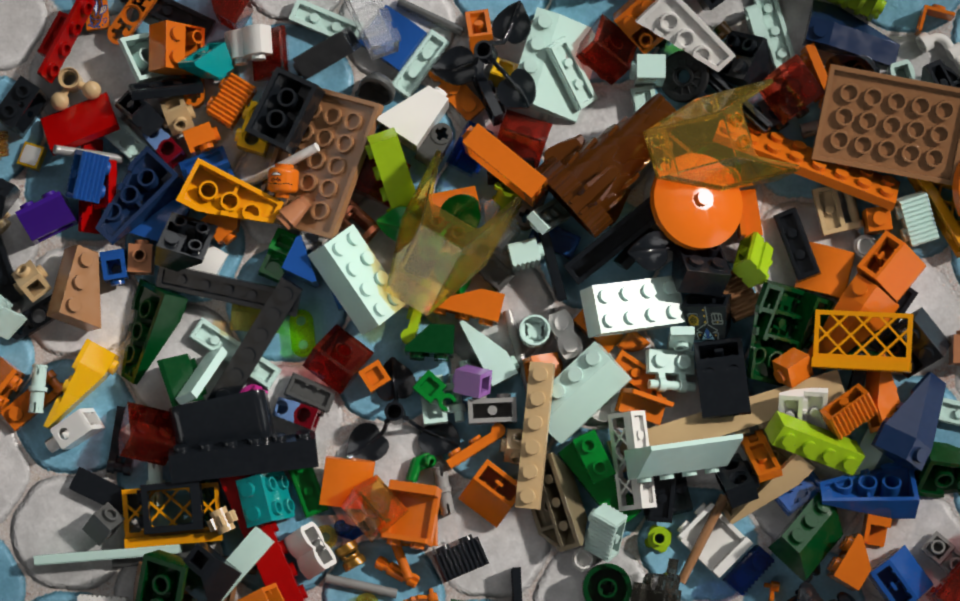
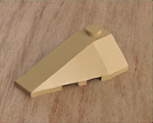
M768 439L781 466L783 476L759 483L760 487L757 488L758 499L733 509L727 501L722 512L731 524L736 523L798 486L815 469L814 465L805 457L773 446ZM750 465L751 470H752L751 475H752V474H755V472H754L752 466Z

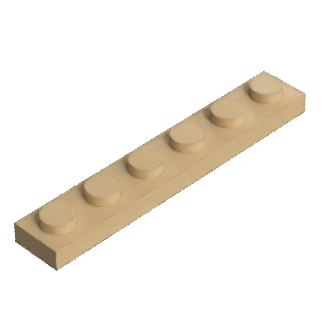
M530 361L515 500L516 508L541 510L555 374L554 363Z

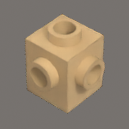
M183 95L173 96L160 101L163 111L161 117L164 119L163 126L165 129H170L172 136L183 134L182 131L195 127L193 119L196 118V114L192 105L186 104Z
M31 260L20 265L11 274L16 281L13 284L15 289L21 296L26 294L32 303L52 289L46 280V277L49 276L40 264L36 267Z
M507 428L505 438L501 437L500 452H504L503 462L519 464L522 429Z

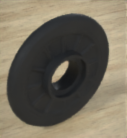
M684 50L675 52L666 58V78L661 88L666 96L676 102L686 103L694 101L707 88L709 82L708 66ZM682 70H687L690 75L686 83L679 81L678 76Z

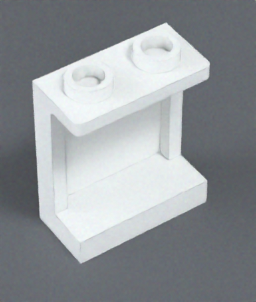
M703 502L694 511L697 516L691 522L686 520L677 529L679 534L676 538L690 552L715 506L712 502L708 505ZM721 513L698 559L717 578H720L746 552L753 542L747 536L745 537Z

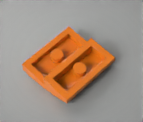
M809 242L821 274L802 282H798L796 278L794 287L840 299L848 287L855 253Z
M326 456L319 505L368 509L375 461Z

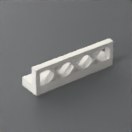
M645 410L608 414L619 511L657 507L653 476L651 477L652 482L637 483V479L627 481L623 477V470L626 466L625 457L620 453L622 442L627 445V450L649 446ZM617 418H624L625 428L622 433L617 429ZM628 491L633 494L634 505H627L626 503Z

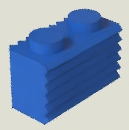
M76 149L65 196L99 204L106 191V187L103 185L105 176L109 174L111 169L109 157Z

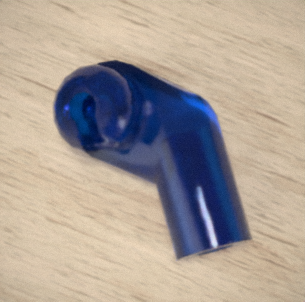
M338 520L334 524L335 533L339 537L349 540L357 539L371 530L366 520L355 526L346 524L344 520Z

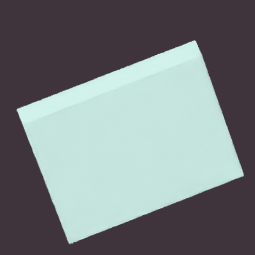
M149 32L122 37L117 40L137 83L160 81L171 76L148 72Z

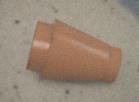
M301 195L278 210L280 213L276 218L287 230H290L298 225L312 205Z

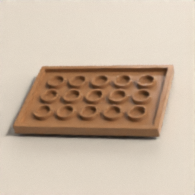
M830 64L811 159L953 185L954 173L960 161V88Z
M323 89L325 94L295 153L313 143L319 145L320 151L294 165V169L299 171L298 191L294 194H289V199H277L284 202L283 208L302 195L312 206L298 225L291 229L330 240L339 232L367 156L365 146L369 145L367 136L375 134L379 123L377 118L382 114L384 106L376 102ZM275 148L269 167L291 155ZM268 179L264 180L260 190L275 197V193L267 189ZM276 218L274 223L283 226V224Z

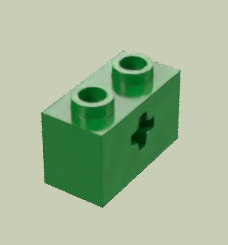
M595 429L571 441L592 485L616 474Z

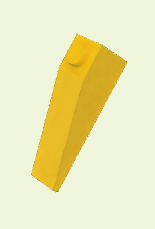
M86 339L72 365L75 372L64 381L62 385V392L64 394L62 397L58 396L43 426L51 429L104 382L109 374L113 375L120 364L117 361L119 356Z

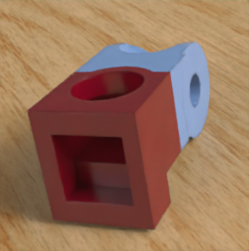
M162 128L148 137L144 133L142 134L152 148L172 169L187 157L183 149Z
M278 397L272 415L315 432L322 411L294 400L291 401Z

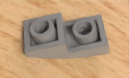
M936 531L921 550L959 584L960 552L956 549V546Z

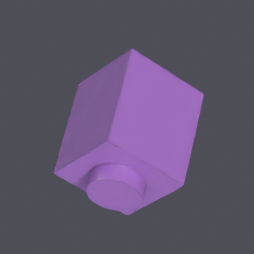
M468 364L455 369L452 379L454 384L453 392L474 398H481L490 394L492 370Z

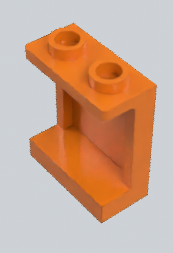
M390 479L388 489L392 493L385 532H381L380 537L387 541V545L401 547V543L410 544V548L424 550L425 546L432 547L442 490L434 485Z

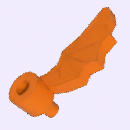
M764 582V587L770 588L768 601H774V592H779L780 582Z
M433 588L428 589V595H416L403 601H439L437 593H434Z

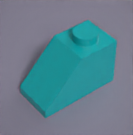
M225 42L207 43L178 62L179 68L202 79L213 78L214 81L225 78L227 76L226 73L234 69Z

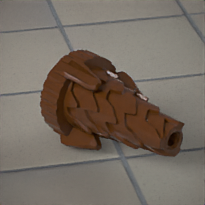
M658 93L650 98L630 118L625 116L618 124L608 127L597 138L593 137L585 143L584 137L579 134L548 148L544 153V162L536 170L547 178L548 191L590 235L596 238L608 226H612L616 222L631 191L629 187L640 176L639 172L650 162L652 155L669 140L667 136L684 119Z

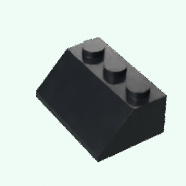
M277 66L244 131L279 150L293 155L325 91L317 84Z

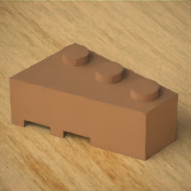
M80 245L64 249L46 316L88 332L101 329L98 252Z

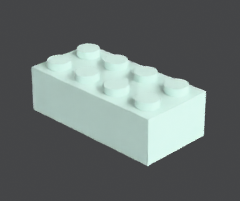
M354 224L345 228L335 237L308 254V257L362 335L381 325L407 304Z
M672 276L593 285L580 290L588 338L667 328L686 322L681 310L683 303L681 292H677Z

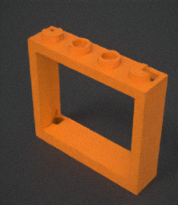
M479 123L475 127L470 125L462 136V143L466 154L530 206L534 207L548 190L547 178Z

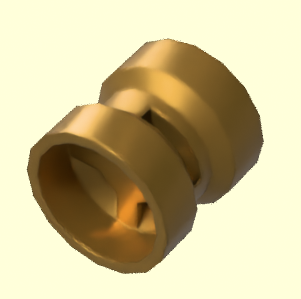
M355 539L334 551L336 556L343 561L342 566L345 572L367 561L365 556L358 551V544ZM354 552V554L348 556L347 558L345 557L348 554Z

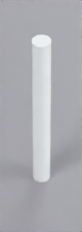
M313 143L283 159L278 164L295 165L319 152V145ZM275 164L244 180V182L255 186L268 179V171L270 168L275 167Z

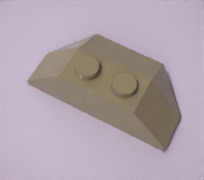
M554 452L546 454L541 510L531 509L538 534L555 546L559 552H564L583 546L588 518L573 472Z

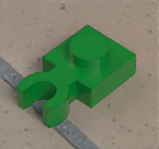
M430 370L412 387L430 405L436 400L439 409L444 413L448 412V408L443 405L445 400L449 399L454 404L456 403L454 395L443 392L447 385Z

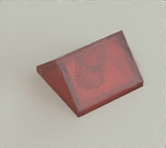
M285 25L271 28L273 54L266 56L264 61H252L254 81H269L277 66L290 72L288 34Z
M507 109L497 139L521 158L534 157V164L537 169L552 124Z

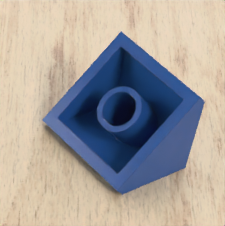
M301 235L297 236L281 268L285 274L317 288L320 285L311 260L308 257L305 243Z

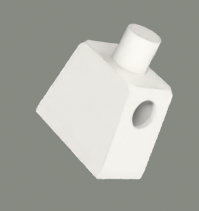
M81 408L50 429L53 436L45 441V445L51 453L60 448L62 450L72 449L105 429V426L94 408Z

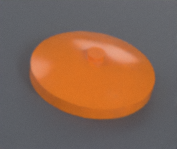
M685 154L674 158L659 170L653 180L650 191V206L656 224L669 240L683 248L690 250L714 248L728 240L740 223L743 202L738 183L732 173L722 163L712 157L703 154Z

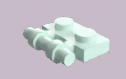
M652 348L645 351L646 374L655 375V380H648V389H656L657 392L674 390L677 393L683 394L687 391L694 392L696 390L695 382H687L686 377L695 375L694 351ZM665 375L675 376L676 381L667 380Z
M443 374L435 375L443 382ZM450 374L451 383H446L447 388L443 392H452V395L456 398V403L446 405L445 400L443 405L448 408V412L444 413L439 409L436 400L430 405L421 397L424 426L448 423L447 414L450 413L454 414L455 422L465 421L464 412H466V407L462 402V394L453 392V374Z

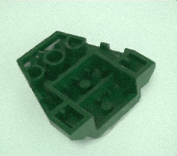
M766 279L755 305L747 377L784 386V384L776 381L773 375L772 360L793 347L800 351L804 347L809 349L813 343L809 339L814 333L815 309L831 310L834 302L802 289ZM821 315V327L824 326L829 315Z

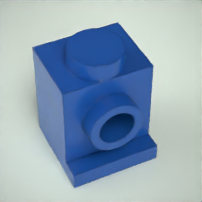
M124 249L100 252L103 280L106 283L110 282L111 286L124 285L125 280L130 279V275L127 272V252ZM119 265L121 267L119 273H113L114 266Z

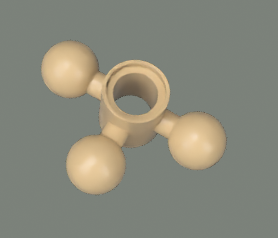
M66 67L56 76L62 89L51 96L50 104L55 110H65L69 105L68 93H75L80 89L87 99H97L101 94V86L95 81L83 82L81 75L76 69ZM70 75H75V83L66 85L65 79Z

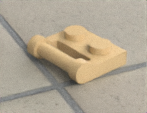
M828 186L812 189L811 192L822 237L864 228L854 196L844 193L851 222L845 223L838 192L841 191Z

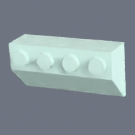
M594 341L554 379L548 433L560 444L567 441L632 380L600 343Z

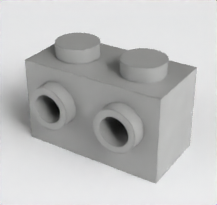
M510 393L496 394V398H487L486 395L481 398L472 397V399H468L469 425L517 423L516 397H511Z

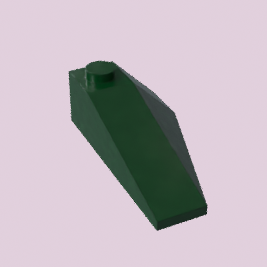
M140 279L132 301L131 309L135 310L133 323H129L128 331L131 332L130 344L125 347L121 373L122 377L136 385L180 323L188 301L187 298L176 291L155 287L156 284L144 279Z
M933 443L932 451L922 471L915 470L919 496L941 498L946 493L956 492L960 496V448L947 443Z

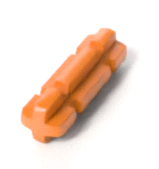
M379 556L374 564V567L379 571H386L385 574L402 583L403 581L406 582V585L411 588H415L420 580V576L413 573L414 578L405 581L399 565L394 562H388V559L383 556Z

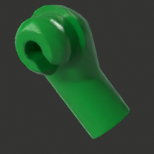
M423 453L413 457L405 479L417 483L420 471L435 466V456L430 455V453Z

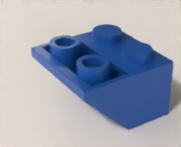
M905 545L874 566L868 575V578L885 601H916L934 585Z

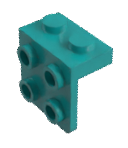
M284 471L261 473L236 480L247 528L295 516V504L291 499L288 488L289 481Z

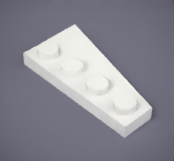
M656 0L635 20L636 23L648 28L654 34L671 42L677 48L684 50L717 72L723 69L736 56L683 0Z

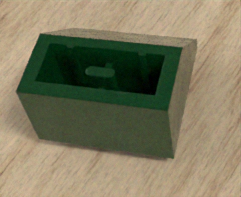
M430 323L405 346V355L414 361H424L425 357H434L436 362H448L449 358H454L455 325Z

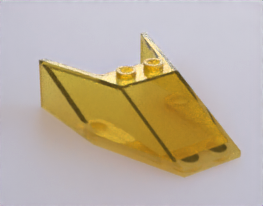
M773 79L696 98L645 130L643 135L656 178L717 191H726L779 181L800 170L797 164L758 156L744 117L742 104L771 85Z
M438 149L402 216L385 291L426 316L430 315L487 265L523 205L522 199L517 196L480 228H474L436 206L432 202L438 168L444 158L442 152Z

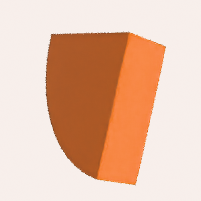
M638 332L627 333L616 347L627 352H637L646 348L650 342Z

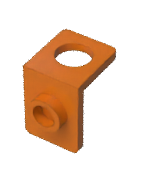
M924 5L920 11L914 35L918 36L922 32L926 15L951 21L956 13L946 10V7L942 5Z

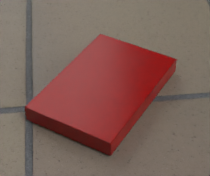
M107 92L101 94L97 99H88L40 119L53 156H56V154H53L54 145L78 147L120 130Z

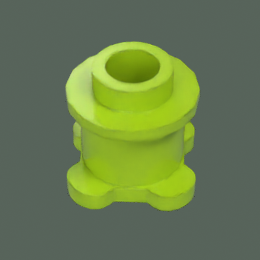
M495 183L494 189L497 190V193L491 198V203L500 212L511 211L514 207L513 201L515 197H520L503 183Z
M652 525L644 541L645 546L663 553L671 543L672 533L665 527ZM657 534H661L663 536V541L661 543H657L655 541V536Z

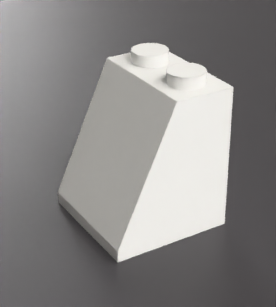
M428 85L379 115L377 118L379 122L378 128L384 131L394 127L400 143L417 153L432 128L441 121L449 109L447 93L437 86L432 88Z

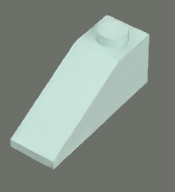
M464 320L459 322L481 367L492 370V388L518 375L516 369L520 368L514 355L509 356L506 350Z

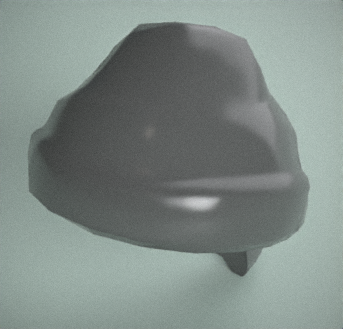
M375 71L361 80L358 90L355 92V97L385 106L393 101L396 90L389 77L379 71Z

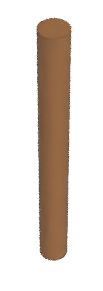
M719 495L677 581L686 584L727 503L725 495Z

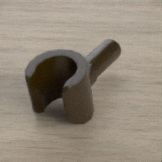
M725 21L714 29L721 40L732 31Z

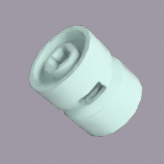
M541 315L527 316L520 323L519 337L521 342L528 348L542 347L549 339L550 324Z

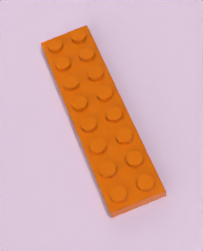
M722 113L724 118L719 121L712 142L893 211L900 182L894 177L881 175L872 170L811 159L813 148L807 146L804 142L799 140L793 141L784 137L779 132L768 131L767 133H762L752 123L744 122L735 115Z

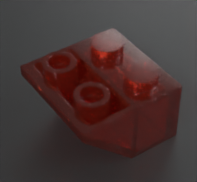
M211 0L219 23L231 30L243 28L254 11L251 0Z
M127 402L118 437L119 456L165 466L169 460V448H173L176 445L169 411Z

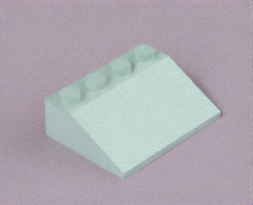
M537 7L531 31L527 37L518 69L527 71L533 77L536 85V97L529 109L576 123L580 110L576 111L545 47L561 37L567 36L590 81L604 33L561 14Z
M743 433L624 450L628 480L637 479V483L652 482V476H659L660 480L673 479L674 473L682 472V477L697 475L696 470L704 469L705 474L719 472V467L728 466L743 440Z

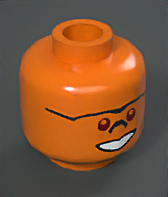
M275 163V167L269 169L267 189L275 193V198L289 199V194H294L298 191L299 171L294 169V165Z

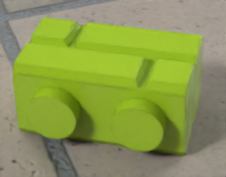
M753 232L740 241L732 271L739 278H742V282L748 288H752L757 284H763L769 278L768 270L773 263L771 258L774 248L767 241L764 242V238L758 232Z

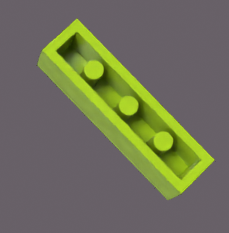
M393 127L367 136L369 145L365 146L369 160H375L376 166L372 167L376 181H382L383 187L379 188L383 202L388 201L390 208L386 209V211L389 212L391 209L400 206L408 207L416 212L420 222L425 221L395 128Z
M777 410L764 429L773 446L850 475H854L865 458L857 441L847 437L839 440L829 430Z

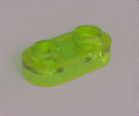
M300 309L298 310L297 317L290 316L289 319L291 346L293 352L298 357L307 358L313 355L316 350L314 320L308 311ZM300 317L306 320L302 326L297 324V319ZM301 341H306L308 343V347L306 349L299 348V344Z

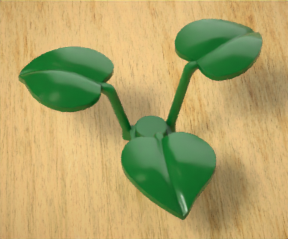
M460 194L448 198L441 207L440 215L449 223L439 236L430 235L425 240L422 230L418 229L420 224L419 216L408 207L400 206L393 208L377 219L376 223L380 229L399 244H414L419 236L418 245L420 246L419 253L421 257L428 261L437 260L434 272L438 280L457 294L466 291L473 277V263L471 259L462 252L451 255L448 251H440L443 248L442 238L451 226L457 232L470 233L479 225L481 213L479 202L475 197Z

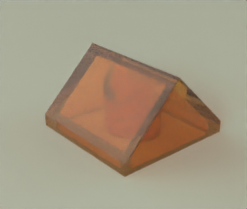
M377 474L355 486L340 506L372 543L380 537L381 532L387 531L409 511Z

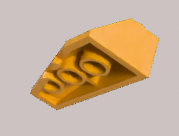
M197 158L175 200L196 212L269 224L274 223L279 213L278 210L284 204L283 201L200 158Z

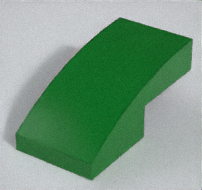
M279 227L277 228L258 275L276 283L280 281L281 277L285 274L281 267L297 235Z

